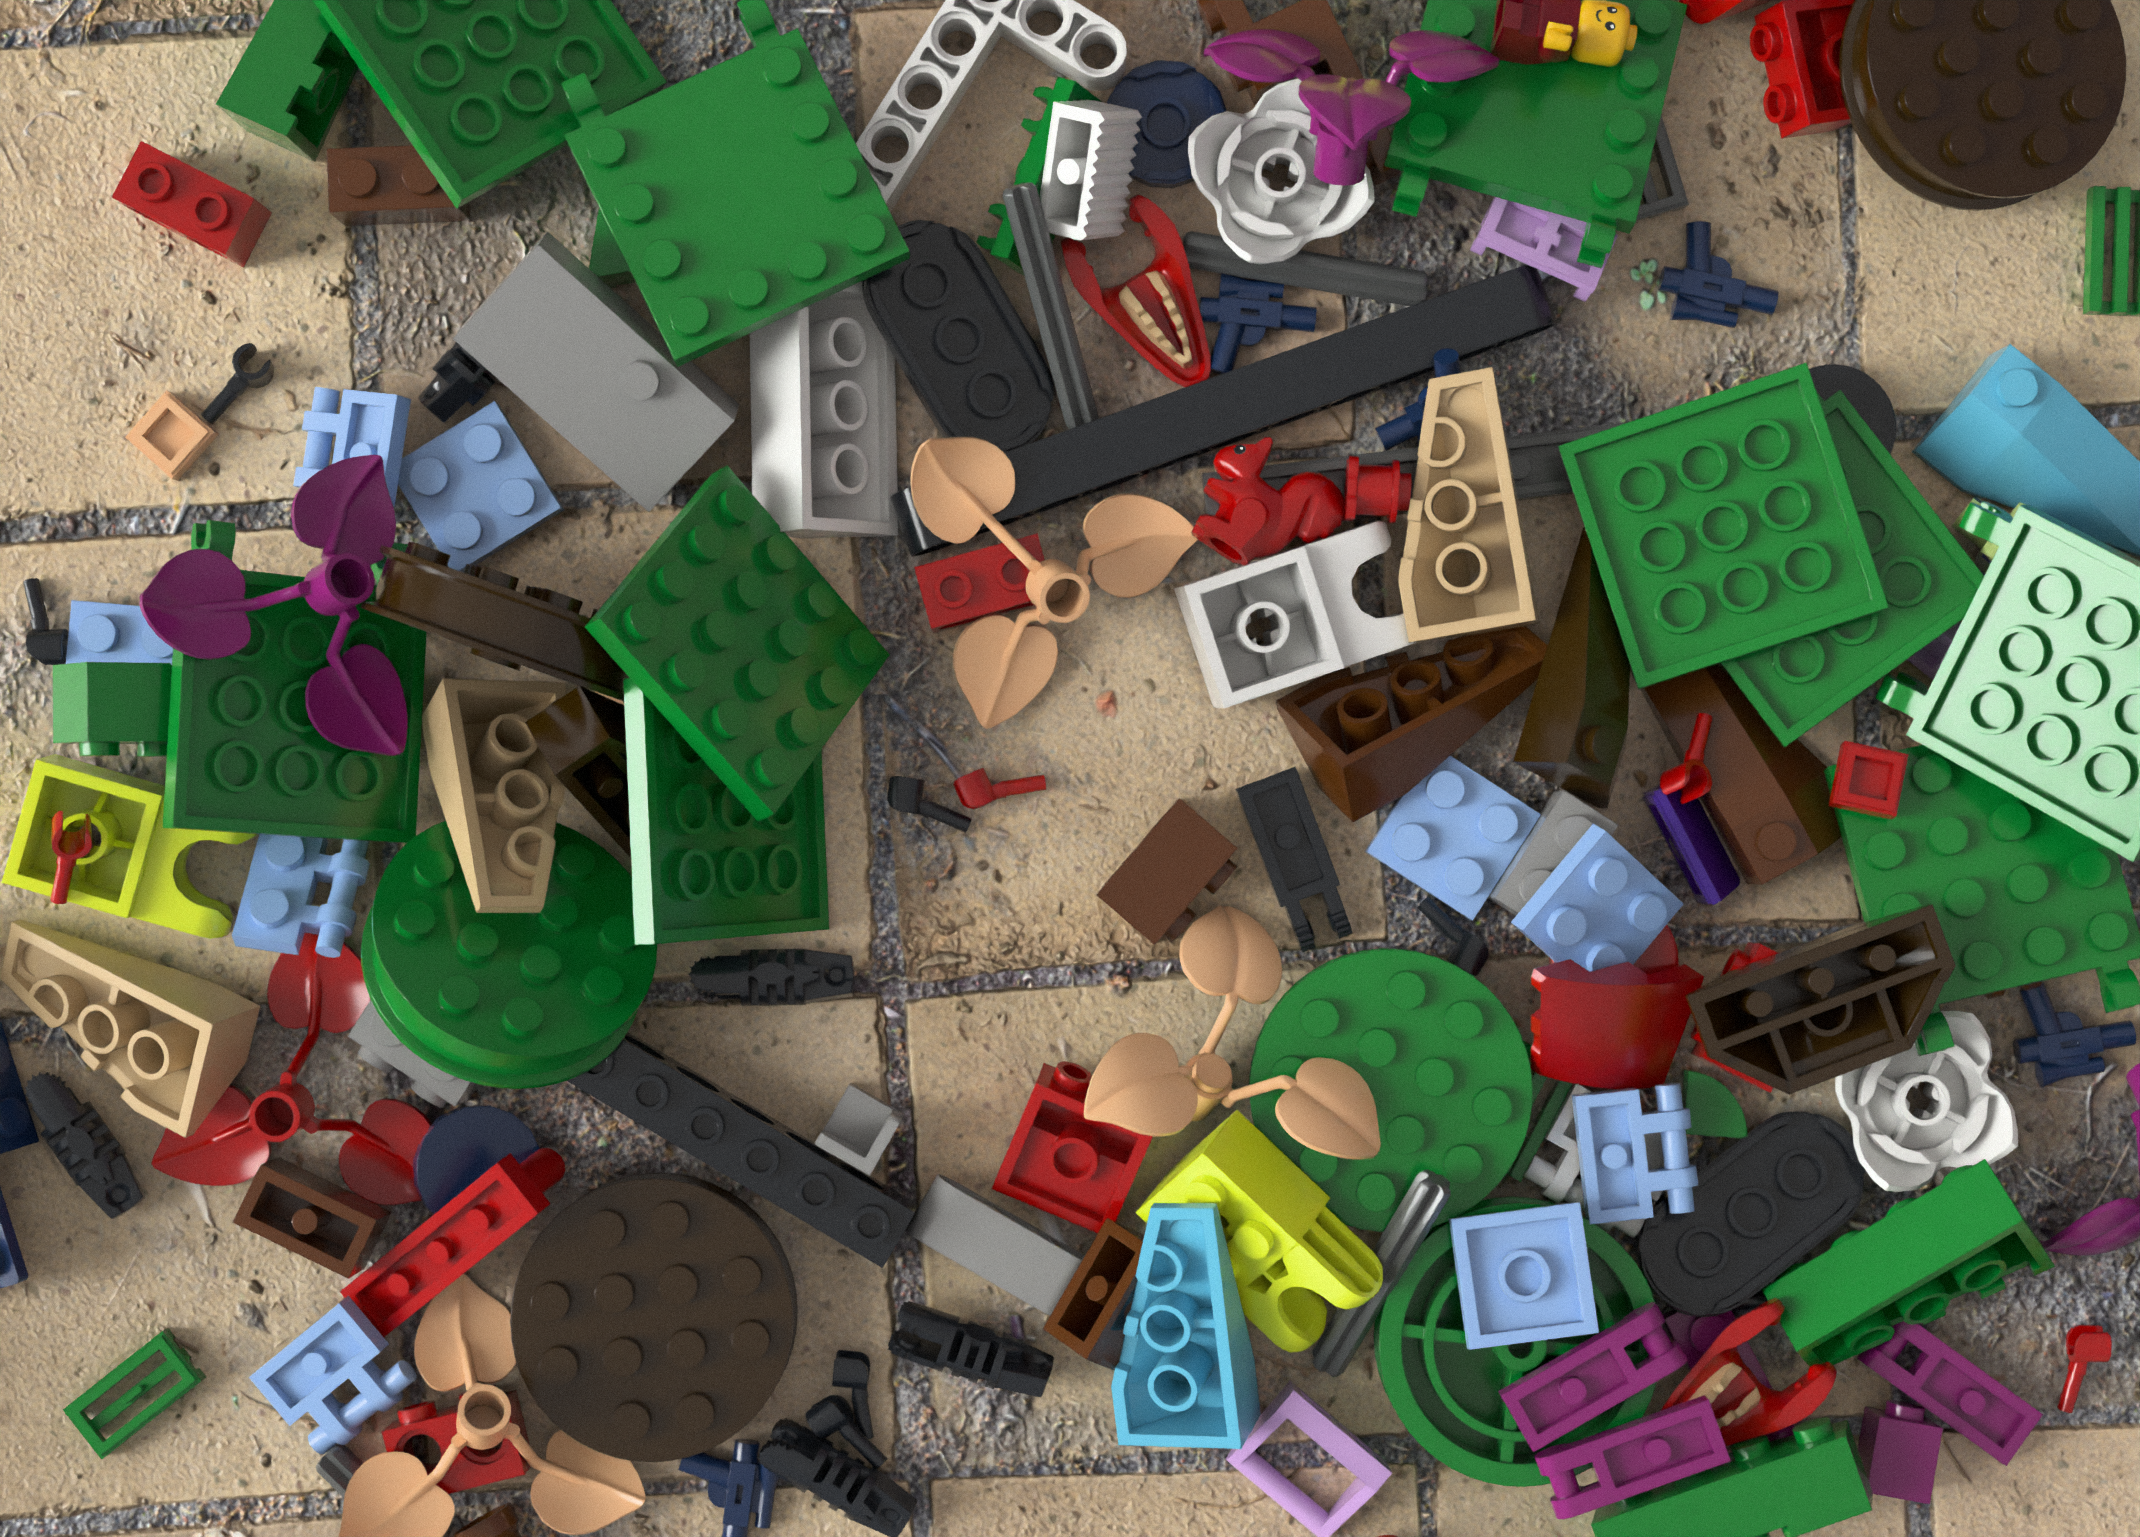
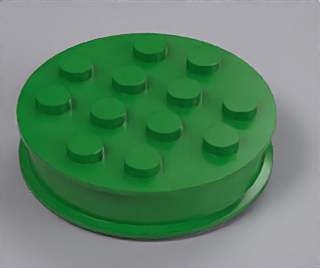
M446 820L419 833L402 847L385 869L378 884L373 905L365 923L361 942V966L369 997L386 1026L399 1041L421 1059L445 1073L476 1084L509 1089L539 1088L573 1079L600 1064L618 1047L631 1028L639 1006L644 1000L652 982L656 967L657 944L635 945L632 877L610 853L590 838L556 822L554 832L556 843L545 903L540 913H476Z
M1378 948L1346 954L1322 964L1298 980L1281 997L1266 1019L1253 1052L1249 1085L1280 1075H1287L1295 1080L1297 1070L1305 1061L1311 1058L1322 1057L1332 1058L1352 1067L1362 1076L1373 1095L1377 1111L1381 1147L1374 1158L1362 1160L1345 1159L1310 1149L1292 1138L1283 1129L1275 1113L1276 1103L1286 1090L1276 1089L1250 1097L1254 1126L1331 1198L1326 1207L1345 1225L1363 1230L1384 1232L1416 1176L1423 1170H1431L1437 1175H1443L1450 1182L1451 1196L1432 1227L1449 1221L1450 1218H1455L1468 1211L1483 1200L1507 1174L1518 1156L1527 1133L1532 1109L1533 1084L1526 1047L1512 1017L1499 999L1484 984L1456 965L1435 956L1405 949Z
M1492 1197L1481 1200L1471 1209L1455 1218L1557 1204L1530 1197ZM1582 1216L1600 1333L1621 1321L1633 1310L1655 1301L1643 1273L1626 1250L1607 1232L1596 1224L1590 1225L1589 1220ZM1449 1221L1431 1227L1399 1282L1387 1296L1384 1306L1374 1322V1354L1383 1388L1402 1423L1416 1441L1437 1460L1459 1473L1486 1483L1516 1487L1550 1484L1549 1477L1541 1476L1535 1460V1455L1538 1452L1555 1445L1571 1443L1642 1418L1657 1382L1651 1384L1533 1452L1498 1391L1598 1333L1472 1350L1467 1349ZM1640 1339L1624 1347L1633 1365L1643 1361L1648 1356ZM1588 1463L1574 1468L1575 1475L1592 1468V1464Z

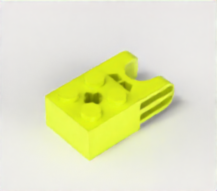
M53 754L36 759L1 883L51 897L57 868V855L52 849V818L58 811H63V830L76 832L84 826L85 814H88L91 818V823L98 828L101 834V844L93 846L87 855L77 859L76 866L73 868L67 902L124 918H136L204 938H219L229 934L233 915L227 904L204 895L189 881L186 871L187 856L191 847L198 841L212 840L238 845L257 836V834L163 828L165 785Z
M1238 1110L1233 1112L1166 1173L1136 1212L1147 1223L1150 1208L1154 1203H1217L1243 1313L1275 1345L1290 1353L1308 1349L1323 1333L1326 1324L1327 1308L1319 1295L1323 1296L1334 1306L1346 1310L1365 1304L1379 1292L1382 1286L1383 1267L1378 1257L1326 1207L1331 1198Z

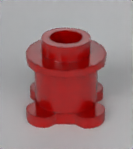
M1349 456L1346 460L1345 516L1343 521L1353 522L1355 515L1387 516L1388 523H1395L1397 511H1409L1411 473H1400L1399 460L1392 459L1391 466L1359 464V456Z

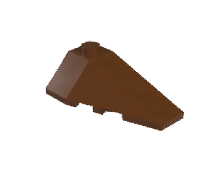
M1526 626L1462 636L1448 640L1443 647V652L1409 660L1407 652L1386 657L1388 666L1352 676L1350 667L1325 674L1276 700L1277 710L1319 789L1352 822H1355L1408 793L1537 681L1548 645Z
M1718 665L1640 689L1680 763H1683L1686 750L1689 748L1697 714L1706 713L1713 717L1703 761L1711 774L1712 787L1709 792L1699 798L1746 884L1763 885L1818 855L1841 838L1834 807L1829 806L1830 792L1824 774V769L1827 766L1798 739L1784 748L1736 683Z

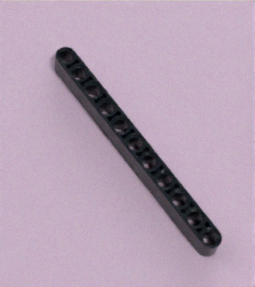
M1529 265L1506 271L1005 452L1015 471V491L1010 503L1003 510L992 515L1002 526H1006L1435 371L1433 357L1441 349L1451 348L1456 350L1459 354V361H1463L1542 332L1556 325L1557 320L1539 271ZM911 487L901 490L890 497L911 557L924 555L955 544L942 540L923 524L913 503ZM983 523L979 531L974 535V537L989 532L990 530Z

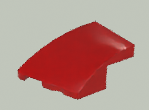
M1571 959L1534 968L1531 976V985L1541 992V1008L1531 1015V1032L1534 1034L1531 1046V1070L1540 1076L1568 1083L1607 1089H1643L1664 1084L1691 1014L1685 995L1700 988L1705 976L1686 964L1650 974L1645 973L1630 962L1591 972Z

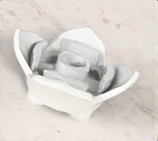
M1298 78L1279 83L1265 92L1255 107L1248 113L1241 114L1226 111L1211 116L1199 125L1188 139L1191 175L1199 191L1212 203L1216 210L1217 227L1221 237L1240 258L1249 263L1268 264L1283 262L1295 256L1310 241L1334 237L1349 230L1368 212L1374 203V186L1370 170L1367 166H1365L1364 179L1354 185L1328 184L1314 176L1313 168L1317 136L1309 132L1311 122L1310 110L1299 98V85L1302 81ZM1275 164H1283L1289 167L1287 178L1296 182V184L1291 189L1284 186L1283 191L1272 190L1269 188V180L1262 176V171L1267 169L1273 172Z
M1941 1011L1949 1025L1955 1047L1918 1056L1914 1042L1912 1048L1835 1077V1092L1840 1106L1851 1121L1853 1146L1858 1160L1872 1180L1883 1190L1893 1192L1917 1190L1930 1183L1937 1171L1943 1167L1959 1168L1965 1165H1975L1983 1159H1986L1990 1165L2018 1147L2015 1111L2006 1094L1988 1078L1987 1070L1993 1056L1991 1041L1983 1025L1973 1013ZM1919 1082H1924L1923 1094L1931 1099L1930 1104L1926 1110L1915 1108L1912 1115L1909 1112L1910 1102L1906 1099L1907 1093L1911 1087L1918 1088Z

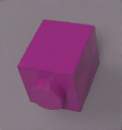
M1886 1400L1885 1410L1865 1406L1857 1449L1873 1494L1930 1504L1943 1428L1929 1418L1924 1417V1407L1896 1400Z

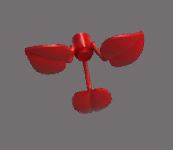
M304 933L299 955L286 953L279 955L271 971L267 988L269 1008L277 1023L290 1029L308 1027L306 1038L287 1071L281 1074L280 1083L259 1095L252 1104L244 1092L229 1085L193 1135L185 1138L168 1128L165 1129L159 1147L152 1158L151 1165L169 1176L190 1183L210 1186L234 1185L254 1177L260 1165L270 1159L272 1151L270 1142L285 1141L302 1129L310 1134L317 1131H347L354 1135L348 1138L340 1149L339 1168L344 1182L352 1192L368 1201L381 1205H399L422 1201L414 1185L413 1158L418 1144H421L423 1136L428 1132L427 1129L432 1125L426 1115L407 1102L383 1098L376 1100L366 1109L361 1124L351 1119H318L314 1116L315 1103L311 1093L306 1087L297 1083V1076L319 1039L320 1028L332 1033H341L351 1029L371 1001L364 982L359 955L346 942H343L339 957L332 958L320 955L315 951L319 935Z

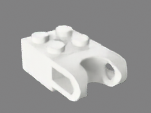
M1371 522L1329 536L1328 538L1320 539L1310 544H1305L1174 588L1213 708L1225 709L1416 643L1408 642L1404 613L1375 618L1361 611L1352 597V579L1358 566L1372 557L1386 552L1391 546V537L1386 522ZM1255 610L1258 618L1268 617L1271 622V629L1263 633L1264 643L1260 646L1257 645L1256 638H1249L1246 633V626L1251 623L1250 614Z

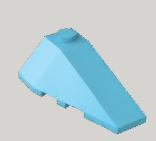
M2009 344L1990 354L1914 448L1912 453L1964 493L1980 499L1985 497L2011 508H2015L2019 502L2030 505L2115 549L2140 558V461L2059 382L2014 346Z
M1154 1203L1150 1208L1135 1275L1137 1282L1131 1310L1126 1316L1123 1330L1125 1337L1120 1360L1115 1367L1111 1385L1118 1445L1242 1449L1261 1412L1254 1354L1217 1203Z

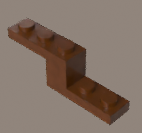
M1243 0L1196 1L1201 19L1211 36L1220 32L1223 38L1237 32L1256 29H1273L1289 32L1306 39L1320 50V61L1315 65L1309 66L1315 75L1322 73V75H1337L1347 79H1364L1327 0H1302L1254 23ZM1227 71L1236 91L1240 92L1247 89L1254 105L1257 104L1265 92L1277 84L1297 79V77L1282 82H1255L1243 79ZM1387 127L1379 130L1377 139L1368 143L1366 166L1370 170L1374 185L1397 176L1400 171L1384 166L1391 140Z

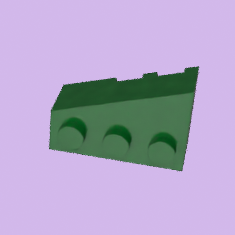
M81 662L53 665V743L79 744V756H120V744H137V757H167L171 663Z

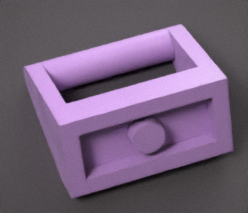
M1290 1380L1260 1415L1242 1449H1232L1226 1457V1460L1317 1537H1330L1379 1490L1392 1474L1387 1462ZM1287 1418L1356 1476V1479L1328 1512L1255 1452Z

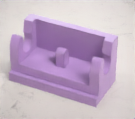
M1494 197L1481 222L1479 233L1470 248V251L1482 256L1486 247H1489L1577 287L1573 297L1584 302L1594 292L1610 253H1606L1602 268L1577 262L1586 222ZM1615 234L1612 248H1613V246H1614V244H1615V241H1616V239H1617V237H1618L1617 234Z

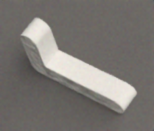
M945 0L856 142L890 213L1000 37H1003L1070 80L1076 81L1084 88L1091 91H1105L1114 87L1122 79L1126 68L1127 50L1122 32L1113 24L1074 0H999L996 2ZM1050 11L1061 19L1062 25L1056 33L1049 36H1041L1030 30L1027 23L1035 13ZM953 31H964L975 39L974 47L962 56L947 54L940 45L945 36ZM1092 44H1103L1114 52L1116 58L1110 66L1104 69H1093L1082 61L1081 54L1086 47ZM920 84H931L942 92V96L934 107L920 110L913 107L907 101L910 91ZM896 136L908 144L909 148L906 155L898 162L885 163L874 156L876 145L886 137Z

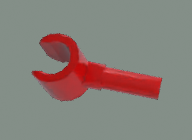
M1706 713L1697 714L1689 748L1686 750L1683 763L1665 770L1660 777V788L1665 795L1682 789L1680 798L1682 805L1702 797L1712 787L1711 774L1703 763L1705 757L1704 750L1713 717Z
M984 767L958 778L953 783L962 805L969 809L980 808L997 799L1006 798V796L1046 790L1044 775L1005 780L991 785Z
M58 811L52 818V849L57 855V868L50 900L55 904L67 903L73 868L76 866L77 859L87 855L92 848L91 818L88 814H85L83 828L76 832L63 830V811Z
M2078 1325L2072 1327L2067 1332L2066 1351L2070 1362L2057 1408L2061 1411L2073 1412L2084 1375H2086L2087 1362H2108L2110 1360L2112 1351L2111 1336L2109 1333L2103 1332L2102 1326Z

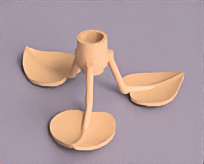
M976 437L929 438L920 445L912 464L910 486L913 503L921 521L934 535L951 543H964L973 538L984 523L1030 570L1026 579V593L1031 602L1036 606V609L1022 611L1015 623L1002 614L984 615L964 629L954 647L953 669L956 680L978 722L986 729L1006 721L1021 711L1038 695L1054 672L1058 657L1056 638L1046 627L1028 623L1039 621L1041 624H1047L1050 620L1058 623H1068L1079 618L1087 609L1090 600L1088 588L1091 582V577L1088 575L1089 562L1092 579L1101 589L1117 597L1131 598L1142 595L1161 583L1181 556L1198 540L1191 534L1194 526L1169 505L1140 494H1116L1100 501L1087 513L1083 522V532L1090 548L1084 549L1079 553L1076 571L1063 561L1057 559L1038 562L992 515L1000 512L1010 503L1015 491V471L1012 463L996 445Z
M1219 905L1198 918L1184 933L1181 940L1179 955L1182 970L1190 982L1200 991L1212 996L1226 995L1224 1006L1204 1046L1185 1065L1179 1066L1175 1049L1161 1036L1149 1033H1135L1118 1040L1103 1056L1092 1075L1085 1099L1084 1118L1111 1123L1138 1134L1164 1137L1181 1132L1191 1121L1205 1119L1219 1103L1227 1108H1232L1237 1101L1276 1089H1284L1286 1091L1278 1099L1275 1113L1283 1129L1292 1138L1310 1149L1335 1157L1352 1160L1374 1158L1380 1150L1381 1142L1373 1095L1362 1076L1352 1067L1332 1058H1311L1299 1067L1295 1080L1290 1076L1280 1075L1238 1089L1232 1088L1231 1068L1225 1059L1215 1054V1049L1237 1007L1238 998L1252 1004H1264L1273 997L1279 988L1282 978L1281 957L1277 946L1265 928L1251 916L1236 908Z
M463 1274L432 1299L421 1319L414 1344L416 1367L421 1377L431 1388L437 1391H451L466 1384L467 1391L460 1399L458 1405L457 1434L452 1437L448 1449L428 1476L422 1462L417 1457L405 1452H383L364 1462L355 1471L344 1495L339 1537H443L451 1525L455 1510L452 1498L443 1489L436 1486V1484L445 1476L461 1449L466 1445L474 1449L485 1450L495 1447L504 1438L512 1442L532 1468L541 1471L531 1486V1502L541 1521L555 1531L568 1535H584L596 1532L640 1509L646 1500L642 1481L630 1460L615 1458L597 1452L579 1443L562 1430L557 1431L550 1438L545 1459H542L520 1434V1427L509 1422L511 1404L507 1395L498 1387L488 1384H494L506 1378L517 1363L511 1340V1313L504 1305L480 1289L467 1275Z

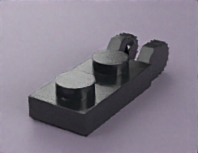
M1296 767L1235 789L1279 907H1285L1302 953L1316 948L1312 926L1309 920L1305 918L1299 901L1315 894H1322L1329 924L1332 930L1337 933L1339 939L1352 934L1350 922L1336 888L1340 885Z

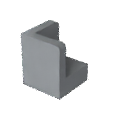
M850 1083L814 1144L870 1176L905 1113Z

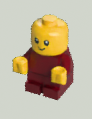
M1497 0L1490 53L1500 58V60L1525 65L1567 61L1571 55L1572 58L1580 62L1612 67L1619 63L1625 50H1633L1637 37V26L1630 25L1629 8L1618 2L1607 0Z

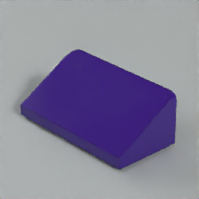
M1660 784L1645 791L1643 799L1696 901L1706 905H1715L1722 901L1739 886L1740 878L1699 799L1697 798L1682 805L1680 803L1682 789L1665 795L1661 791Z

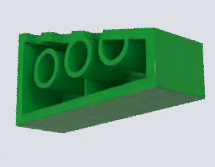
M274 0L216 105L247 132L315 162L358 70V65L313 0Z
M1983 1159L1975 1165H1965L1951 1171L1943 1179L1941 1185L1919 1198H1908L1898 1202L1890 1208L1886 1217L1866 1229L1851 1231L1840 1236L1832 1244L1830 1250L1808 1263L1791 1265L1777 1276L1775 1282L1763 1288L1762 1291L1767 1300L1777 1298L1784 1305L1785 1309L1781 1314L1780 1323L1802 1359L1809 1366L1825 1362L1835 1365L1891 1340L1894 1335V1328L1892 1326L1900 1322L1928 1324L1945 1316L1946 1307L1949 1305L1950 1300L1968 1292L1977 1291L1981 1299H1984L2006 1289L2002 1277L2029 1266L2035 1276L2055 1267L2008 1191L1986 1159Z
M1821 1417L1798 1424L1792 1429L1794 1435L1769 1442L1767 1435H1762L1734 1443L1730 1447L1731 1453H1728L1730 1462L1598 1508L1595 1511L1591 1526L1595 1537H1771L1769 1532L1780 1528L1784 1537H1797L1872 1511L1873 1491L1848 1421L1844 1420L1831 1424L1830 1418Z

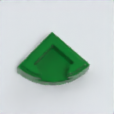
M1684 1069L1682 1102L1683 1107L1690 1108L1692 1128L1686 1129V1134L1741 1139L1747 1137L1744 1113L1734 1095L1716 1079L1696 1071Z

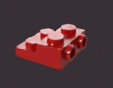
M1784 0L1754 16L1756 25L1750 34V49L1756 60L1765 63L1769 87L1764 94V111L1769 121L1775 124L1778 123L1781 139L1831 132L1851 124L1841 91L1839 53L1845 22L1855 0Z
M1059 1062L1056 1068L1043 1063L991 1189L1099 1233L1107 1218L1116 1222L1153 1136L1138 1134L1111 1123L1085 1119L1084 1105L1092 1074L1084 1067L1072 1062Z

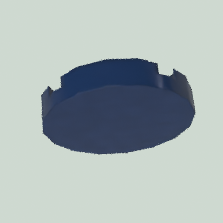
M1156 60L1132 69L1115 86L1113 93H1111L1107 101L1108 104L1138 110L1142 116L1136 122L1140 131L1134 135L1138 144L1132 148L1136 156L1130 160L1134 169L1128 174L1132 179L1148 187L1176 188L1194 182L1188 156L1189 136L1211 116L1227 111L1221 92L1214 83L1203 74L1197 72L1196 68L1179 61Z
M486 1104L460 1106L438 1117L427 1129L428 1132L423 1136L421 1144H418L413 1158L414 1185L424 1207L434 1215L509 1153L520 1164L540 1148L531 1129L513 1113Z

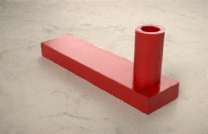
M541 1148L519 1164L513 1155L509 1153L342 1289L340 1293L344 1298L349 1296L380 1334L385 1337L551 1204L544 1196V1193L564 1177L565 1163L562 1157L553 1149Z

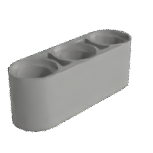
M940 1174L936 1175L906 1228V1231L923 1244L1050 1316L1085 1257L1075 1249L963 1185Z

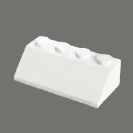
M861 281L750 333L752 494L780 526V532H785L789 537L898 536V519L890 499L893 494L898 492L895 357L867 310Z

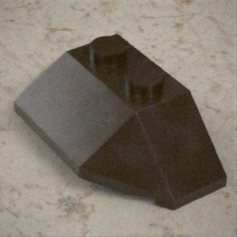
M1927 904L1852 925L1737 968L1686 994L1685 998L1709 1058L1786 1094H1792L1911 1049L1930 1015L1944 983L1948 981L1956 965L1933 904Z

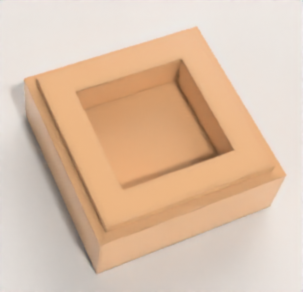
M166 390L125 438L169 477L178 481L216 439L219 433L177 396Z

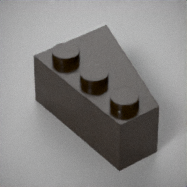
M578 686L562 698L552 702L547 708L525 723L554 775L631 858L625 706L582 686Z

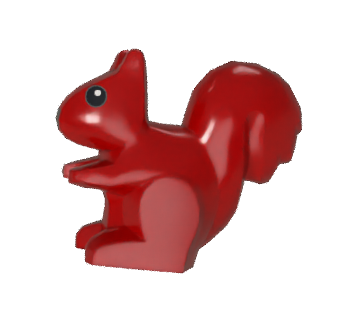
M1264 437L1256 444L1232 445L1219 450L1214 456L1213 464L1223 480L1210 478L1203 490L1206 495L1220 504L1215 515H1200L1191 534L1232 563L1247 565L1255 558L1276 554L1283 550L1296 536L1308 544L1318 538H1328L1336 528L1341 526L1344 520L1345 499L1342 492L1331 479L1319 472H1301L1293 475L1279 490L1269 485L1260 477L1273 445L1271 437Z

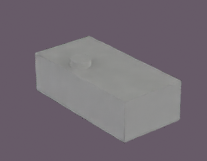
M548 231L463 324L453 338L454 341L648 512L654 508L735 421L739 403L692 361L677 367L660 332Z

